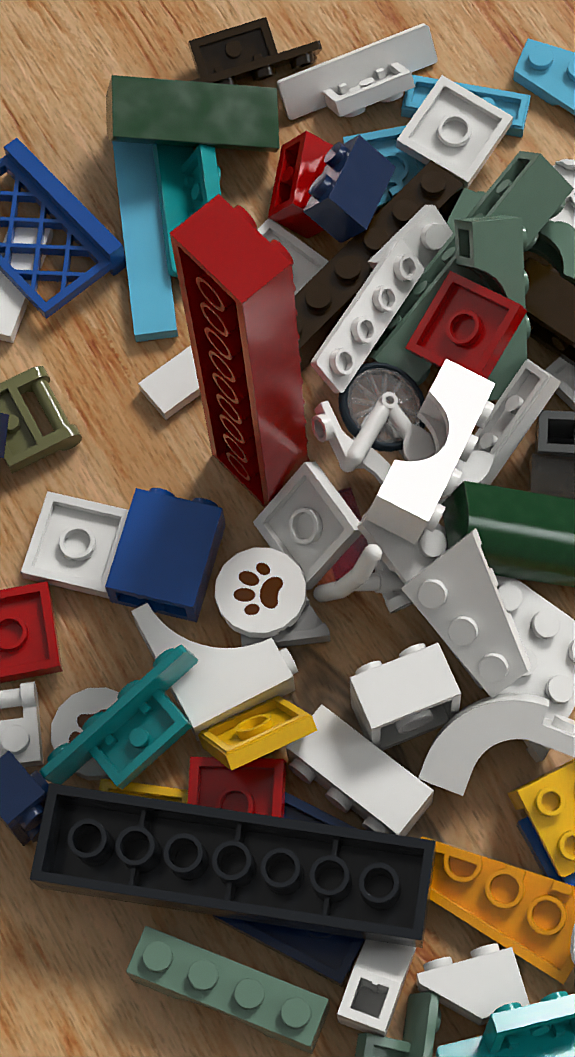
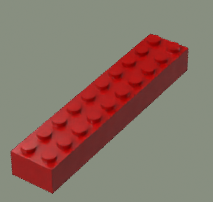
M218 194L171 231L170 238L212 455L265 508L304 462L310 461L307 452L308 439L305 428L307 422L304 416L305 401L303 399V379L300 367L302 360L299 355L298 343L300 336L297 331L296 319L298 312L295 307L294 295L296 288L293 283L292 271L294 262L288 250L279 241L273 239L269 242L257 230L254 219L243 207L236 205L233 208Z

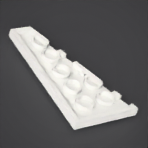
M368 511L357 526L370 544H376L381 548V559L391 572L395 571L404 584L448 550L445 527L439 523L433 532L424 529L416 544L366 520L365 517ZM496 576L498 581L497 589L507 613H510L531 664L527 673L499 694L525 693L549 699V708L545 718L553 720L555 715L568 718L575 707V620L518 579ZM455 655V657L465 668V670L468 672V674L471 676V678L474 680V682L477 684L480 690L484 689L479 684V682L474 678V676L469 672V670L465 667V665L460 661V659ZM523 740L528 746L526 750L534 761H543L550 748L529 740Z

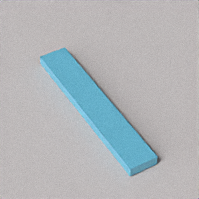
M112 141L135 341L142 342L178 337L172 281L167 268L153 145Z

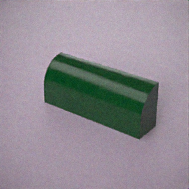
M111 76L106 94V125L109 141L198 147L202 144L215 147L216 149L276 153L280 148L277 88Z
M463 481L452 492L451 496L441 504L446 507L443 512L448 549L476 528L482 541L481 549L489 568L493 569L495 576L575 587V499Z

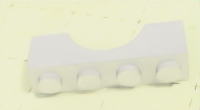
M445 359L417 414V417L426 425L434 439L436 454L422 461L394 460L365 517L366 520L413 544L417 543L424 529L431 532L434 531L446 508L439 504L438 501L442 493L449 497L451 496L462 474V471L456 469L455 466L459 459L467 462L479 437L471 433L475 425L480 428L484 427L495 406L494 403L488 401L495 383Z

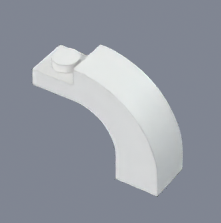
M525 693L498 694L493 698L490 696L483 698L457 712L441 728L431 744L418 779L463 796L473 768L481 755L492 746L513 739L529 740L575 757V721L561 715H555L553 720L545 718L549 708V699Z

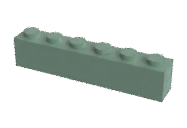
M519 151L466 218L494 215L522 217V225L527 232V246L523 251L526 252L537 242L538 233L548 220L554 218L562 211L566 204L565 199L574 188L541 153ZM455 232L426 266L423 274L365 359L368 363H387L398 367L406 372L418 386L428 377L432 364L410 353L405 347L448 273L452 271L486 288L484 282L476 273L456 264ZM379 372L393 386L411 392L407 385L394 375Z

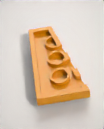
M424 836L421 837V839L433 840ZM436 841V856L430 900L505 948L512 947L516 955L564 985L575 967L570 953L571 936L575 923V886Z

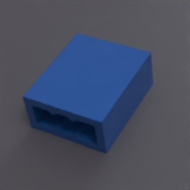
M136 488L105 585L110 602L138 608L148 603L154 613L197 622L226 526L223 508L218 507L216 503L205 498L197 497L190 501L177 498L173 493L161 488H151L149 491Z

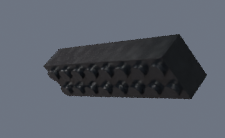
M49 783L30 880L41 889L423 948L436 856V841Z

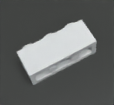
M321 704L312 715L317 731L286 746L287 757L291 762L288 765L289 769L304 782L310 784L315 780L327 790L326 798L339 810L347 813L352 809L365 820L362 826L367 831L406 836L433 803L434 790Z

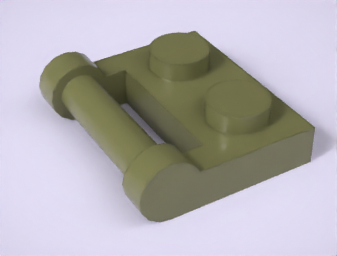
M43 366L30 368L0 383V413L9 414L4 459L12 474L59 450H69L77 446L82 440V435L77 426L69 423L49 386L50 377ZM28 391L34 392L54 430L45 436L40 432L21 396Z

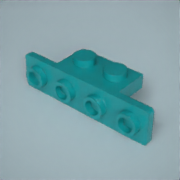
M152 144L168 274L178 277L170 232L216 195H221V169L217 165L215 147L200 144L193 151V147Z
M179 645L175 649L170 648L161 653L153 662V669L142 679L134 680L124 686L118 693V700L105 712L101 711L91 716L82 727L83 732L73 741L62 744L54 749L47 758L48 763L40 769L39 773L45 780L62 785L93 757L117 787L124 789L193 727L165 691L197 664L198 659L183 645Z
M558 991L545 996L538 1003L521 1006L517 1002L505 1004L497 1008L490 1015L483 1035L441 1045L437 1048L436 1057H575V994L568 995L566 991Z

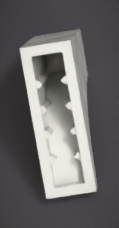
M148 603L131 611L136 627L154 660L164 651L170 648L175 649L179 645H183L198 659L197 664L169 688L183 715L192 724L191 730L197 741H199L198 734L200 731L275 696L283 697L295 691L293 674L298 672L297 666L288 649L285 647L279 650L272 637L253 645L238 648L210 647L189 641L169 629L156 616Z

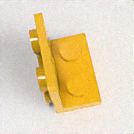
M575 758L507 793L515 810L525 809L560 877H566L575 872Z

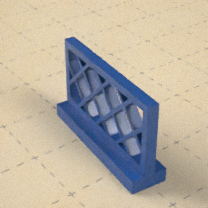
M15 138L4 146L6 155L0 159V176L7 172L15 180L14 191H0V201L12 202L10 217H0V227H8L7 242L0 243V253H5L4 258L0 254V271L47 319L106 273L110 272L115 276L126 268V259L123 245L18 138ZM19 202L37 203L41 207L40 218L17 217ZM15 228H38L36 244L14 243ZM45 228L64 230L67 234L66 245L43 244ZM12 253L35 254L33 270L14 269L11 266ZM42 255L64 256L63 272L40 271ZM71 256L90 257L96 263L85 273L70 272ZM25 280H31V286ZM38 281L61 282L60 292L45 302L37 293Z

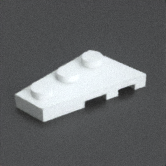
M475 528L409 580L401 589L488 695L493 698L527 673L531 664L512 616L505 609L497 589L498 581L493 569L489 568L481 549L482 541Z

